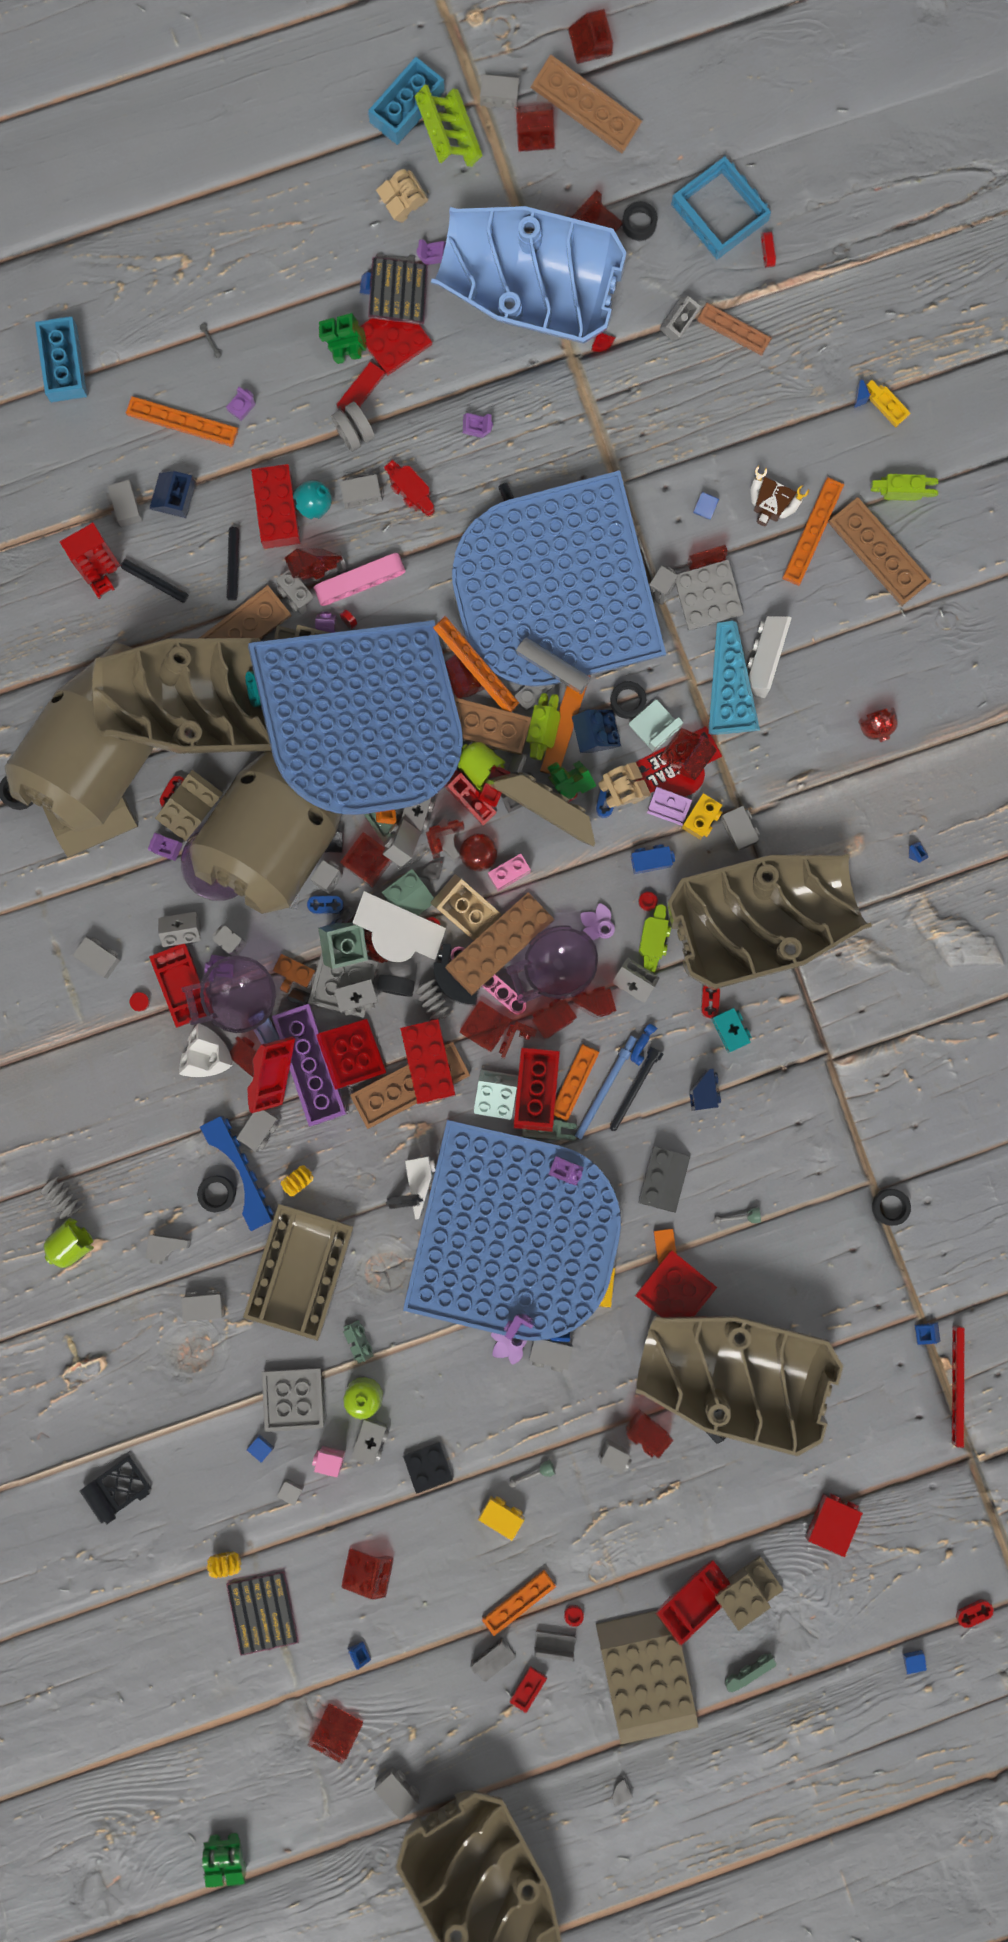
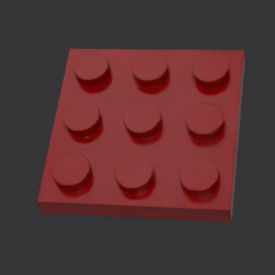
M372 317L360 326L365 333L366 349L387 376L432 346V341L418 323Z
M367 1019L316 1035L335 1090L386 1073Z
M670 1250L635 1296L660 1317H695L718 1287L674 1251Z

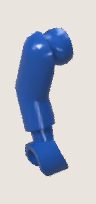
M653 1024L646 1026L644 1029L645 1033L638 1039L630 1056L631 1061L638 1066L644 1060V1057L640 1055L641 1051L648 1043L650 1035L658 1029Z

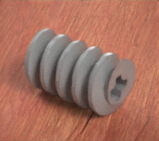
M436 979L422 984L415 991L416 994H422L419 997V1001H426L422 1007L429 1008L425 1012L426 1015H432L429 1021L441 1020L452 1014L446 1013L450 1008L449 1006L442 1005L446 999H439L443 994L442 992H436L439 985H432Z
M58 1176L43 1187L41 1194L48 1193L45 1198L46 1201L52 1200L50 1206H57L55 1209L56 1213L62 1212L60 1219H68L80 1211L83 1206H75L79 1200L71 1201L74 1194H66L69 1187L62 1189L64 1181L57 1183L60 1177Z

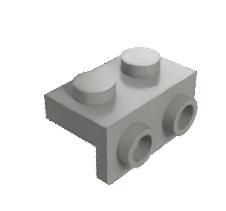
M289 569L276 579L278 584L277 590L283 598L287 596L290 600L288 603L295 612L298 610L302 615L307 611L306 604L313 600L314 597L292 569Z

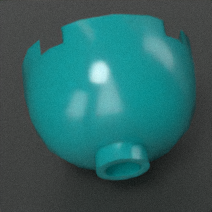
M305 481L293 494V500L296 499L297 502L295 505L297 510L308 519H320L331 507V493L326 485L320 481Z

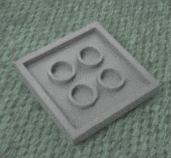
M729 560L677 574L678 577L675 585L688 631L744 615Z
M321 952L308 1004L340 1012L334 990L370 979L374 983L379 962L368 959L367 961L331 969L324 965ZM356 993L352 1001L354 1000L356 1003H359V999L362 996ZM359 1008L356 1009L357 1013L351 1014L365 1018L366 1010Z
M321 1368L262 1371L265 1432L324 1428Z

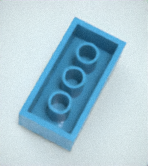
M415 57L368 110L370 124L398 145L422 118L414 96L426 84L432 96L440 97L445 92L444 79Z
M73 317L35 322L44 390L49 401L57 402L87 397L78 328Z

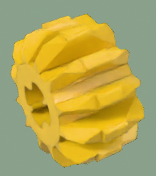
M301 1165L281 1181L283 1190L289 1196L296 1195L313 1181L312 1172L305 1165Z
M236 1552L215 1554L207 1560V1571H209V1576L213 1578L233 1576L241 1570V1559L239 1558V1553Z

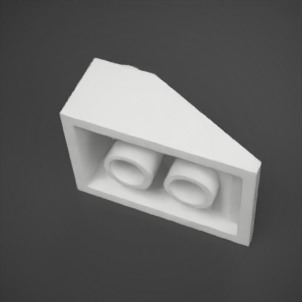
M430 1157L405 1161L411 1195L419 1194L420 1198H423V1202H420L419 1206H413L415 1219L421 1218L433 1178V1172L436 1171L435 1162L430 1160Z

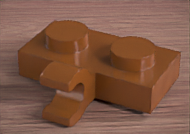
M283 954L280 955L273 969V972L286 978L280 989L287 994L293 982L308 988L316 972Z

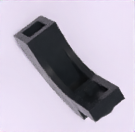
M443 944V948H439L438 960L442 961L441 963L434 962V974L439 987L453 1001L463 1005L476 1006L478 991L471 995L445 968L450 963L451 944Z

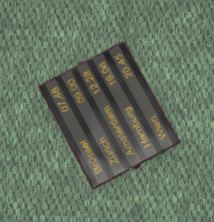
M372 257L368 318L424 325L428 264Z
M285 1571L259 1577L254 1576L250 1579L226 1584L240 1656L299 1643Z

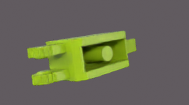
M887 474L886 477H881V480L872 481L871 492H881V495H884L886 500L917 501L921 500L922 497H936L938 495V490L925 489V486L937 485L938 478H926L925 475Z
M542 693L538 705H534L526 740L530 744V757L534 760L542 761L544 751L554 746L560 722V712L557 711L559 702L557 694L551 695L548 704L549 696L546 693Z
M662 904L656 906L653 917L645 920L639 946V953L644 957L643 967L653 973L662 955L666 956L668 945L665 944V938L670 936L671 926H668L669 920H665L667 908Z

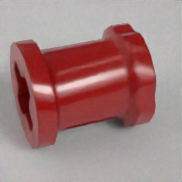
M107 575L99 582L90 584L98 599L108 591L115 590Z

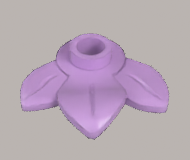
M599 903L595 913L583 912L580 914L581 921L586 927L581 933L584 938L588 940H595L599 937L607 939L614 934L615 927L611 922V912L605 905ZM607 926L609 931L604 933L601 928Z
M491 1333L493 1339L498 1341L493 1349V1357H508L512 1365L521 1360L523 1347L526 1345L527 1340L521 1339L519 1343H516L513 1339L510 1340L504 1337V1335Z

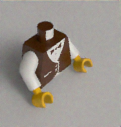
M758 465L756 467L757 476L754 477L750 489L751 503L755 506L754 511L760 514L756 522L761 526H767L770 519L777 522L780 518L785 519L795 513L803 501L802 498L807 496L810 490L808 489L806 494H802L801 488L803 485L796 492L764 477L767 473V468H765L764 473L760 474L758 472Z

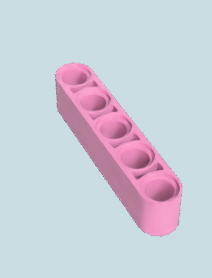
M393 553L323 581L314 586V591L320 605L326 606L399 577L406 570L399 554Z
M455 947L451 952V959H454L456 952L463 951L465 948ZM496 975L492 977L494 983L491 986H486L485 984L482 986L484 990L512 1014L521 1015L526 1010L525 1000ZM502 988L506 989L509 993L504 999L500 998L497 994ZM515 1001H520L523 1004V1008L520 1011H515L512 1008V1004Z

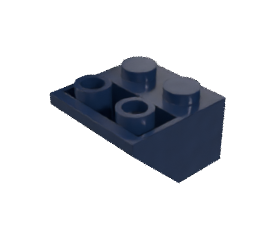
M177 471L159 473L150 510L186 518L196 485L193 476Z
M588 709L572 716L580 753H595L621 746L613 710Z
M714 1069L705 1070L689 1091L691 1111L719 1107L721 1095L720 1092L716 1091V1084L719 1081L717 1072L714 1073Z

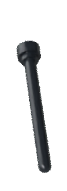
M650 1046L647 1052L648 1056L646 1057L648 1060L610 1125L611 1131L618 1129L652 1066L663 1057L664 1054Z

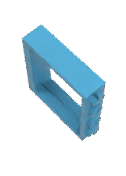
M725 156L675 193L671 203L716 260L766 224L771 215V211L767 207L768 204L763 203L759 198L758 192L749 186L745 176L740 175L734 163L731 164ZM721 173L758 216L757 219L724 244L719 241L686 201Z

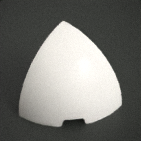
M198 1023L188 1037L189 1046L187 1051L182 1053L179 1075L206 1077L226 1071L232 1066V1059L228 1048L215 1032Z

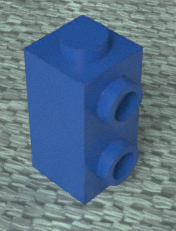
M664 844L653 846L651 850H645V848L635 849L634 853H631L630 856L634 875L671 868L672 862H675L674 852L670 851L669 846L664 847Z

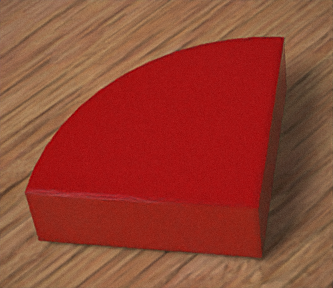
M600 333L596 336L591 351L601 352L607 350L615 342V337Z

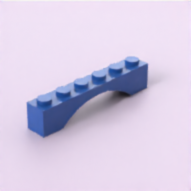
M220 1116L200 1126L207 1143L226 1154L240 1173L245 1192L242 1215L250 1231H254L273 1221L274 1211L270 1205H266L264 1200L266 1195L263 1189L258 1188L256 1184L258 1179L253 1170L250 1171L247 1166L249 1160L245 1153H241L239 1149L241 1144L236 1139L237 1136H233L230 1131L232 1125L229 1119Z

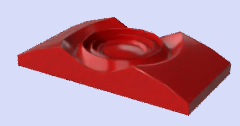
M186 943L149 956L176 1028L213 1014Z
M294 1037L262 1044L253 1058V1081L247 1087L248 1106L251 1113L283 1104L295 1043Z
M711 1560L694 1573L678 1591L668 1597L656 1611V1614L678 1644L682 1646L722 1608L714 1595L731 1583L714 1560Z

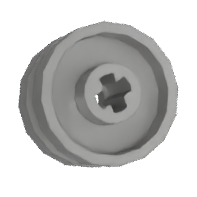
M355 402L345 406L346 415L340 410L331 415L338 434L351 452L361 447L360 439L368 443L375 438L368 420Z

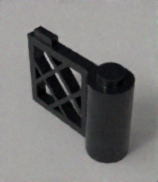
M129 1455L79 1492L101 1524L105 1522L107 1525L117 1518L115 1516L117 1512L138 1498L141 1501L150 1494L148 1490L151 1487ZM126 1462H129L132 1467L131 1476L120 1474L121 1466ZM116 1469H118L117 1474L112 1473L113 1471H115ZM108 1475L116 1476L114 1488L106 1487L102 1479ZM119 1477L130 1479L128 1490L117 1488ZM133 1479L140 1480L145 1486L139 1492L130 1491ZM116 1491L127 1493L126 1501L120 1506L115 1500Z

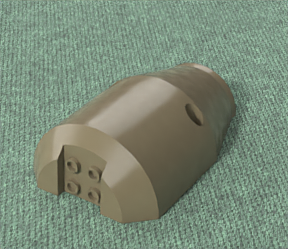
M259 638L166 639L104 658H95L92 672V703L99 733L102 736H114L178 754L271 751L262 706L253 707L251 705L245 680L246 673L253 671L248 644L261 642Z
M114 643L99 658L118 654L133 648L124 644ZM94 662L54 693L4 766L10 794L13 798L26 805H29L32 801L39 807L41 805L47 807V810L54 814L61 824L76 832L104 824L153 750L152 746L114 736H102L99 733L92 703V672Z
M272 750L265 751L237 774L190 845L189 854L195 876L210 885L217 879L220 885L233 888L234 892L239 896L244 897L245 895V905L261 914L289 908L336 835L341 814L319 808L299 796L279 772Z
M849 854L842 856L769 855L682 878L668 901V911L672 929H678L679 941H682L684 946L682 948L684 955L683 967L687 975L712 990L804 966L863 929L871 928L872 924L864 920L854 897L849 875Z
M654 1316L641 1356L636 1393L646 1396L705 1432L799 1456L823 1442L828 1424L824 1416L827 1409L825 1401L831 1395L832 1385L830 1383L839 1385L843 1365L828 1340L738 1316L666 1318Z
M472 1790L463 1791L455 1794V1801H451L436 1812L429 1814L425 1820H422L419 1816L408 1827L403 1837L396 1869L434 1942H562L551 1890L502 1798Z

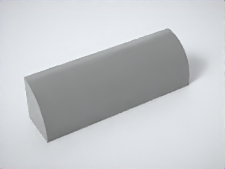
M527 637L516 649L517 655L579 694L583 693L591 680L590 676Z

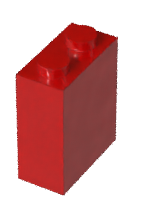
M823 1493L805 1538L808 1542L845 1558L863 1512L858 1509L859 1505L851 1501L844 1503L840 1501L841 1497L830 1493L829 1496Z

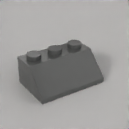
M653 1147L638 1203L676 1213L690 1156Z

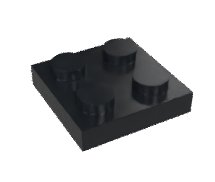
M440 1442L403 1455L416 1494L453 1481Z

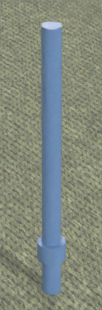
M630 1036L624 1048H621L617 1061L575 1134L580 1140L625 1060H628L632 1054L630 1051L637 1038Z

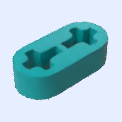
M248 671L245 675L249 701L253 707H260L261 702L254 671Z

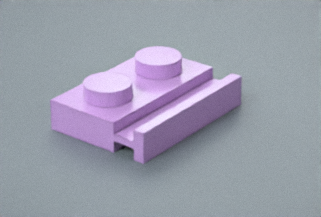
M656 786L647 813L683 826L692 799Z

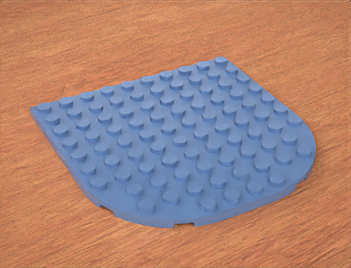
M620 470L501 502L489 508L479 518H476L463 534L455 552L452 569L454 593L468 643L497 676L524 686L538 687L562 683L517 655L516 649L526 637L588 676L666 656Z
M434 620L248 644L275 763L284 780L303 799L319 808L334 813L347 815L368 814L420 804L436 795L449 782L460 761L463 737L438 633L433 629L435 626Z
M447 1120L403 1311L504 1336L507 1333L504 1329L508 1321H513L517 1314L521 1316L524 1313L532 1318L531 1322L535 1325L531 1329L521 1324L514 1338L522 1340H547L573 1331L590 1318L599 1307L611 1280L621 1233L620 1207L611 1183L597 1165L587 1157L569 1148ZM556 1156L583 1167L582 1177L576 1186L549 1175Z

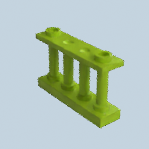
M425 84L414 97L439 163H443L450 154L462 155L466 166L472 167L483 155L458 89H452L445 98L431 95L428 85ZM435 105L444 106L447 114L438 113ZM441 121L450 122L453 130L444 129ZM448 138L457 139L459 147L450 146Z

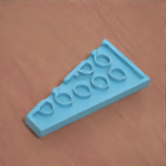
M726 621L717 623L708 734L720 735L760 731L737 622Z

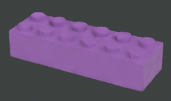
M306 1004L272 1016L280 1040L288 1037L295 1038L289 1069L309 1127L347 1115L340 1089L335 1090L316 1037L320 1030L312 1006Z

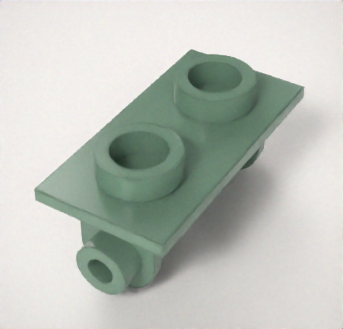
M359 1320L343 1327V1333L348 1344L355 1342V1345L350 1347L354 1360L361 1363L374 1356L372 1346L368 1343L364 1327L360 1324Z

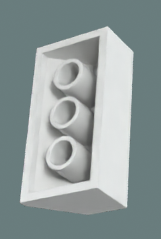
M767 616L764 622L761 621L758 633H761L759 640H755L752 649L755 651L754 657H750L747 668H750L748 676L752 695L765 698L770 691L791 617Z

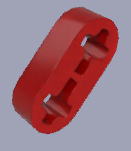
M771 231L762 232L761 246L765 268L775 267L776 255L773 234Z
M175 776L169 781L160 797L162 807L166 804L164 800L166 798L169 799L174 794L176 788L174 783H179L180 781L182 783L184 781L183 777Z
M704 985L701 996V1013L705 1018L710 1019L719 1012L720 988L716 989V992L712 994V999H709V992H706L708 987ZM709 1001L712 1002V1008H715V1012H712L711 1015H708V1011H705V1008L709 1006Z
M981 1599L960 1608L956 1613V1620L962 1627L971 1628L990 1619L994 1609L988 1601ZM982 1605L988 1607L985 1614L979 1612L982 1610ZM965 1613L970 1616L968 1617V1622L961 1620L964 1618L963 1614Z

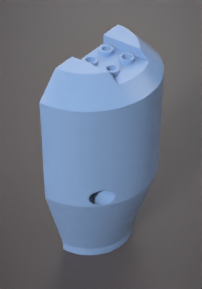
M527 206L465 209L450 207L445 250L439 271L435 279L431 280V284L444 288L498 322L585 344L608 329L612 309H610L612 302L611 294L615 292L616 282H620L622 279L627 254L614 229Z

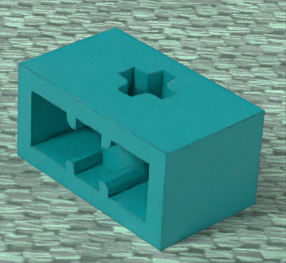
M733 1008L711 1019L727 1053L751 1043L749 1040L752 1038L747 1028L744 1029L741 1023L743 1018L739 1011H735ZM730 1025L732 1027L736 1026V1035H734V1033H729L728 1030L731 1028Z

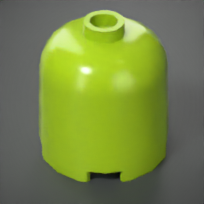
M473 742L470 745L465 744L461 748L458 768L481 790L485 780L491 773L489 770L494 765L504 769L506 762L484 743Z
M70 1218L66 1220L45 1240L43 1248L45 1259L49 1264H54L60 1268H67L94 1249L91 1245L94 1242L91 1235L84 1227L80 1229L76 1225L77 1221Z
M358 1377L351 1381L343 1397L347 1413L357 1419H367L373 1416L381 1407L383 1390L379 1383L372 1378Z

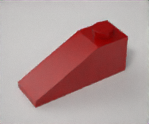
M455 770L445 788L484 826L497 812L492 806L477 800L480 793L461 772Z

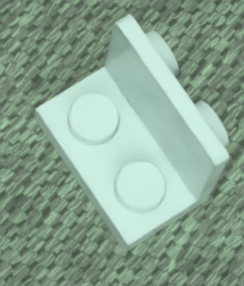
M658 700L652 702L629 723V726L652 752L657 750L683 725V721L679 717L675 720Z
M481 1069L474 1114L511 1120L518 1075Z

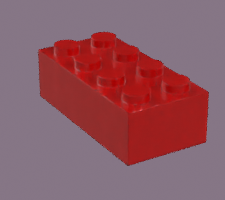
M289 464L251 469L260 539L263 548L268 549L301 544Z
M94 523L59 541L70 561L87 584L98 582L102 576L115 572L121 566Z
M439 1020L400 1028L417 1104L420 1105L456 1096Z
M521 1048L514 1128L553 1131L560 1051Z

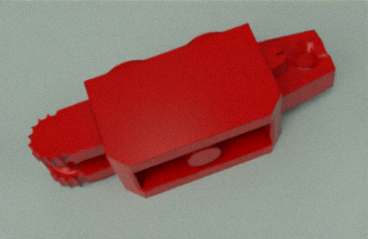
M393 460L385 465L384 470L391 480L390 487L397 495L401 494L404 498V503L415 511L420 509L428 517L433 516L435 511L434 504L430 500V488L410 466L401 467Z

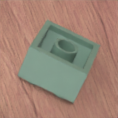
M413 869L382 892L389 903L418 916L432 906L431 901L434 899Z
M336 923L318 928L325 966L336 969L368 960L362 927L353 923Z

